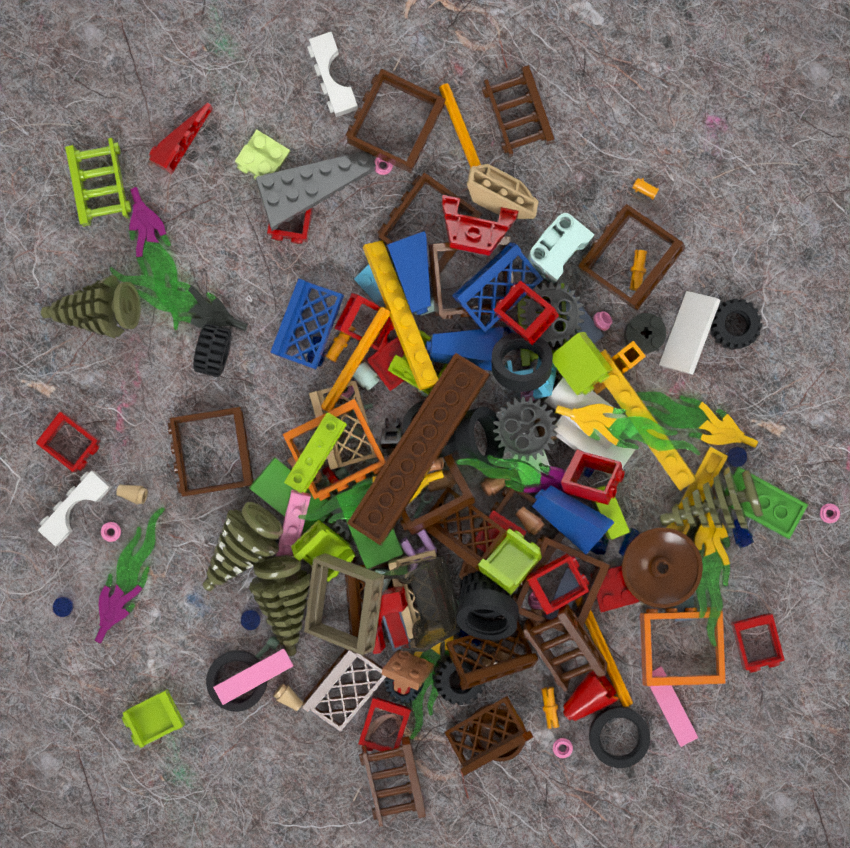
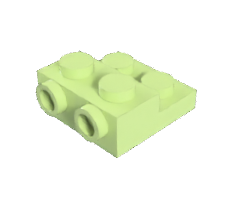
M256 129L235 162L240 171L245 174L249 171L255 175L254 179L256 180L257 176L278 172L289 155L290 150Z

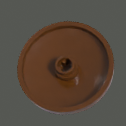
M660 527L646 530L629 543L623 555L622 576L626 587L636 599L652 607L669 608L685 602L697 590L702 578L703 564L698 548L688 536L675 529Z

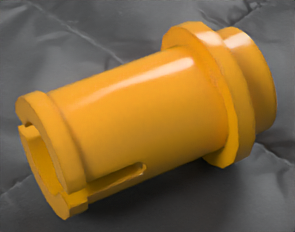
M637 178L632 187L636 193L640 192L652 200L659 188L645 182L644 178Z

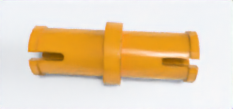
M635 250L633 267L630 269V272H632L630 290L637 291L643 282V275L646 274L645 261L647 251Z
M350 326L349 330L354 332L356 328ZM340 332L337 337H334V343L325 357L336 363L343 349L347 348V342L351 337Z
M547 687L542 688L544 702L542 709L546 715L547 729H552V727L558 728L560 727L557 716L558 704L555 703L554 687H549L548 690Z

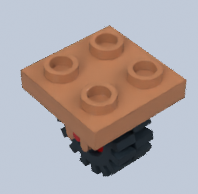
M397 650L383 667L381 675L386 676L385 686H388L386 691L391 692L389 696L391 698L395 696L397 702L401 699V703L405 701L410 703L411 700H415L424 687V681L433 671L434 664L407 651Z

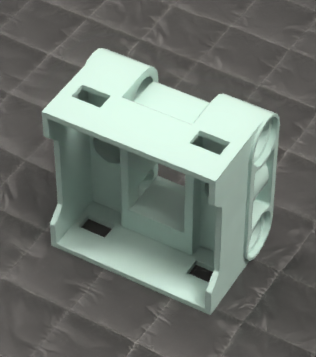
M563 213L540 236L537 243L532 247L527 259L549 283L553 282L554 285L563 273L564 264L576 250H583L594 234L573 216Z

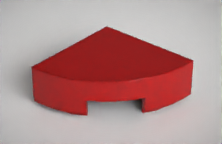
M329 466L323 469V473L331 484L340 481L333 471L330 470Z

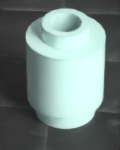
M366 362L360 363L353 375V378L359 385L368 391L380 381L377 378L378 375Z

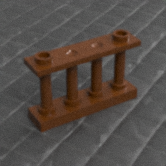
M529 65L521 67V74L510 80L490 86L488 79L484 80V86L481 89L484 98L489 99L503 140L501 147L504 154L507 153L508 157L511 158L513 157L512 149L538 140L545 141L546 145L554 143L555 139ZM520 84L526 86L527 92L525 95L496 104L493 93ZM525 103H532L534 111H531V114L503 123L499 112ZM533 121L535 123L538 122L540 129L537 133L509 142L506 130Z
M569 604L559 608L557 617L537 626H534L530 619L525 621L524 637L531 642L554 676L556 684L561 686L564 692L568 691L571 678L590 670L595 671L598 677L606 675L608 663ZM560 624L565 626L568 631L567 633L546 642L539 634ZM566 641H575L578 648L557 657L550 650V648ZM577 656H585L588 663L565 672L560 665Z
M409 736L401 738L402 745H399V748L368 754L365 745L362 746V754H359L361 766L365 765L375 806V808H372L373 818L378 820L379 827L383 826L382 816L413 810V812L417 811L418 818L426 817L424 800ZM397 756L405 757L406 763L403 766L372 772L370 762ZM405 774V776L409 775L410 781L405 785L376 791L374 780ZM409 792V794L413 793L414 799L409 803L380 808L378 798Z

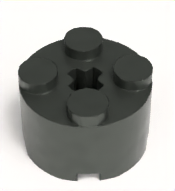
M642 313L635 316L628 322L624 330L626 344L628 345L634 341L644 354H649L659 349L666 338V327L662 319L651 313ZM644 329H646V332H649L650 334L646 337V339L644 335H641V332L644 331Z

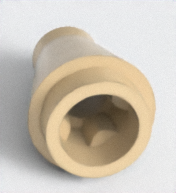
M120 484L116 494L139 505L145 503L148 490L143 486Z
M282 683L273 694L276 701L295 711H298L303 704V701L289 685Z

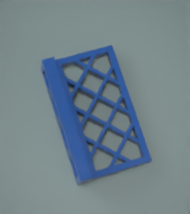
M510 242L452 295L483 332H486L500 319L497 315L494 316L496 299H504L505 297L496 296L497 285H507V296L510 285L518 284L511 283L512 271L521 272V281L523 283L525 272L533 273L536 279L531 284H526L530 289L535 288L543 280L541 275L521 252L520 247L515 243ZM517 256L522 260V269H512L513 260ZM501 271H508L507 283L497 282L498 274ZM486 284H493L492 296L483 295V287ZM524 292V293L518 298V300L507 310V312H508L511 308H513V307H514L522 298H524L527 294ZM471 298H478L477 309H470L466 303ZM482 298L492 299L491 310L481 309ZM481 312L491 313L490 321L485 325L480 321Z
M298 278L270 353L317 369L344 295ZM312 288L317 290L320 295L319 298L313 301L309 298ZM332 295L336 296L335 304L328 308L325 299ZM322 301L325 310L316 314L313 305ZM310 307L313 316L304 320L302 316L303 310ZM327 313L329 317L328 323L321 326L318 317ZM315 319L318 328L309 332L306 323ZM303 325L306 334L297 338L295 331ZM320 332L322 339L314 345L311 336ZM308 338L311 347L302 351L299 342ZM296 344L299 353L293 356L287 355L289 347ZM313 350L315 357L311 364L306 361L304 354Z

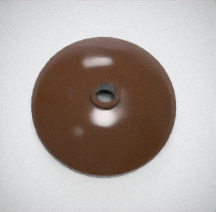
M487 704L480 707L473 715H475L476 713L480 712L481 710L487 708L492 704ZM500 704L498 713L507 716V707ZM485 713L483 722L492 724L493 715ZM497 717L495 726L500 728L499 725L504 727L506 720ZM469 722L468 730L476 733L478 724ZM509 723L508 731L513 733L519 732L515 723ZM482 726L480 735L489 738L490 728ZM494 730L493 740L501 742L503 733ZM469 735L470 740L474 745L475 737ZM479 739L477 748L485 751L488 742ZM525 743L493 761L501 762L515 758L522 751Z

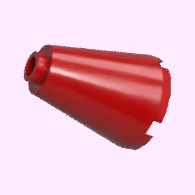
M590 670L563 705V713L567 719L577 721L615 703L619 697L614 696L617 692L605 676L598 677L595 671Z

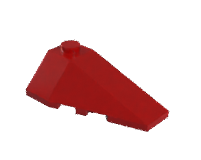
M206 103L159 142L157 146H154L149 153V160L172 175L213 110L211 104Z

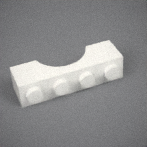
M332 32L309 39L310 46H307L310 57H315L317 64L314 65L317 76H322L323 83H320L324 95L328 94L330 101L327 102L330 113L334 112L335 116L339 117L356 111L358 106L351 87L337 84L329 74L332 61L339 55Z
M87 471L80 478L81 483L77 487L73 486L66 495L68 497L66 500L56 504L53 508L55 512L50 517L46 516L39 525L41 527L38 531L54 546H60L72 532L69 515L74 505L85 499L99 502L112 488L95 471L90 473Z

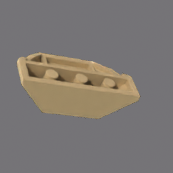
M490 164L470 168L467 186L474 203L497 215H500L501 207L518 210L517 219H534L536 217L539 201L535 197L533 198L530 191L520 180Z

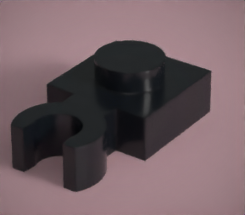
M386 418V429H382L381 448L395 449L402 438L400 420L396 418V422L390 424L389 419Z

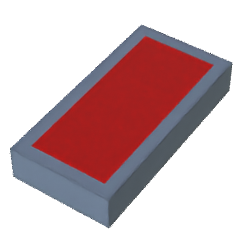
M395 612L384 615L382 621L392 651L394 652L412 645L402 613Z

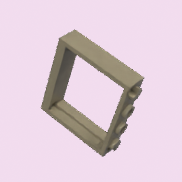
M326 553L315 557L309 582L310 590L307 600L304 632L360 655L373 651L384 575ZM328 568L366 582L358 637L321 623Z

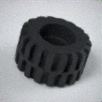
M732 299L718 306L710 329L712 331L711 336L716 339L715 342L717 344L720 343L722 345L721 347L729 348V350L742 349L757 340L756 338L761 333L762 323H760L762 317L758 315L757 312L759 310L757 307L754 308L751 302L747 303L744 299ZM737 313L744 318L746 329L742 335L734 336L726 330L725 319L729 314Z
M207 323L204 325L194 354L193 367L195 372L219 377L222 374L231 345L232 335L230 329Z
M480 571L469 573L468 576H464L463 580H461L459 601L466 593L481 589L498 591L510 597L507 591ZM488 609L471 611L478 618L487 619L502 616V614Z
M459 651L458 654L463 656L464 652ZM468 653L466 654L465 657L476 662L475 658H473ZM445 654L443 656L445 659L437 661L439 665L438 667L434 666L435 674H432V679L434 680V687L443 699L454 705L455 703L463 705V702L470 704L472 698L474 700L478 699L476 695L478 693L482 694L483 690L481 687L485 686V683L462 690L461 687L452 688L449 686V678L456 670L451 656ZM464 661L461 665L468 672H471L474 667Z

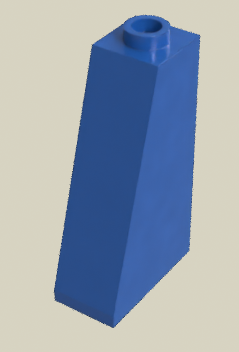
M425 231L387 245L412 314L416 313L417 316L427 313V308L431 307L427 237Z
M489 328L486 332L477 329L433 334L430 341H426L425 347L430 360L433 362L449 364L454 354L457 353L481 369L492 371V351L495 344L503 337L504 328Z
M550 486L546 491L541 489L534 497L537 501L532 507L584 554H587L614 524V521L553 486Z

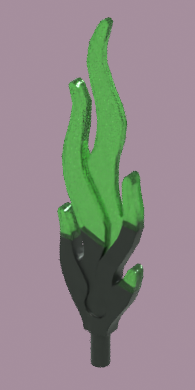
M110 267V271L118 280L145 286L156 292L161 298H155L146 292L137 290L139 296L155 308L165 312H190L201 316V319L181 316L178 318L180 321H186L199 328H203L207 323L219 327L233 326L243 331L247 329L248 324L234 319V316L228 312L224 304L211 293H206V295L212 302V305L206 301L195 287L185 282L169 280L171 284L185 289V291H176L164 286L151 276H126Z

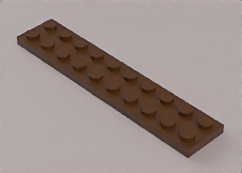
M454 354L347 522L348 525L382 546L490 376L488 372L459 354Z

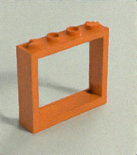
M356 399L328 413L339 417L354 410L379 461L319 491L314 481H312L309 490L314 499L319 498L322 501L330 497V492L335 489L340 492L348 488V483L354 480L356 483L363 481L367 478L366 474L372 471L374 475L379 473L386 463ZM326 413L283 434L296 462L301 454L293 439L317 428Z
M704 607L705 611H697V608H685V612H678L677 608H666L665 612H658V609H646V613H640L642 684L644 686L726 684L723 611H717L716 607ZM714 618L716 674L652 677L650 619Z

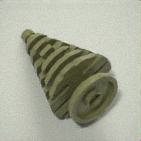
M114 275L104 277L102 280L82 288L83 290L75 291L73 295H67L62 297L61 300L53 302L51 307L47 306L41 309V316L43 318L52 317L55 322L75 326L76 328L96 332L97 334L115 339L125 331L124 329H134L139 323L141 314L139 294L135 286L131 282H118L117 277Z
M728 467L724 470V476L730 495H726L721 478L717 475L713 478L718 496L717 499H714L710 484L707 482L703 485L707 502L703 503L697 489L692 492L694 506H691L688 497L682 500L684 509H679L678 504L672 507V513L660 515L661 524L666 526L676 522L677 526H684L683 520L687 519L690 526H697L695 516H699L702 526L709 527L707 513L710 512L715 527L723 528L718 509H722L728 528H735L730 508L733 505L741 528L748 529L742 506L743 502H750L755 516H763L750 470L742 473L745 485L744 490L738 492L733 475Z
M247 502L242 507V511L236 509L228 511L226 522L222 527V533L214 550L215 555L212 556L211 566L207 570L208 578L203 582L205 590L212 591L216 584L222 585L226 583L228 579H233L237 574L243 573L248 570L247 568L253 567L257 562L260 563L267 559L268 556L271 557L278 552L279 544L275 541L283 534V527L271 512L254 502Z
M281 555L267 558L254 565L253 571L257 577L253 578L252 582H250L249 590L253 593L255 601L260 605L259 608L263 615L268 617L266 621L272 626L271 630L277 635L279 644L285 645L284 648L288 656H294L297 653L295 644L299 642L300 637L298 632L302 629L301 621L303 620L304 608L307 603L305 598L308 595L310 573L307 575V571L300 570L301 560L299 561L291 555Z

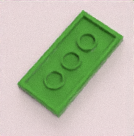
M274 457L249 488L285 517L291 490L295 489L284 483L291 470ZM311 494L303 527L304 533L318 520L323 523L330 513H327V510L332 509V506L327 504V502H330L329 500L324 499L320 501L319 498L314 499Z
M737 467L733 474L738 492L745 489L742 473L746 470ZM751 474L762 507L763 516H755L750 502H743L742 506L745 516L790 539L808 504ZM728 487L725 489L726 495H730Z
M373 480L336 495L346 522L353 515L372 485ZM348 525L366 569L403 554L393 529L381 546Z

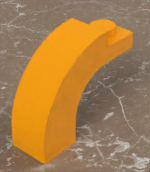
M632 341L611 358L624 374L646 356L637 344ZM599 381L593 385L596 394L606 388L605 384Z

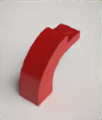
M404 586L390 588L382 592L373 654L382 653L386 647L382 630L383 616L389 613L403 612L408 606Z

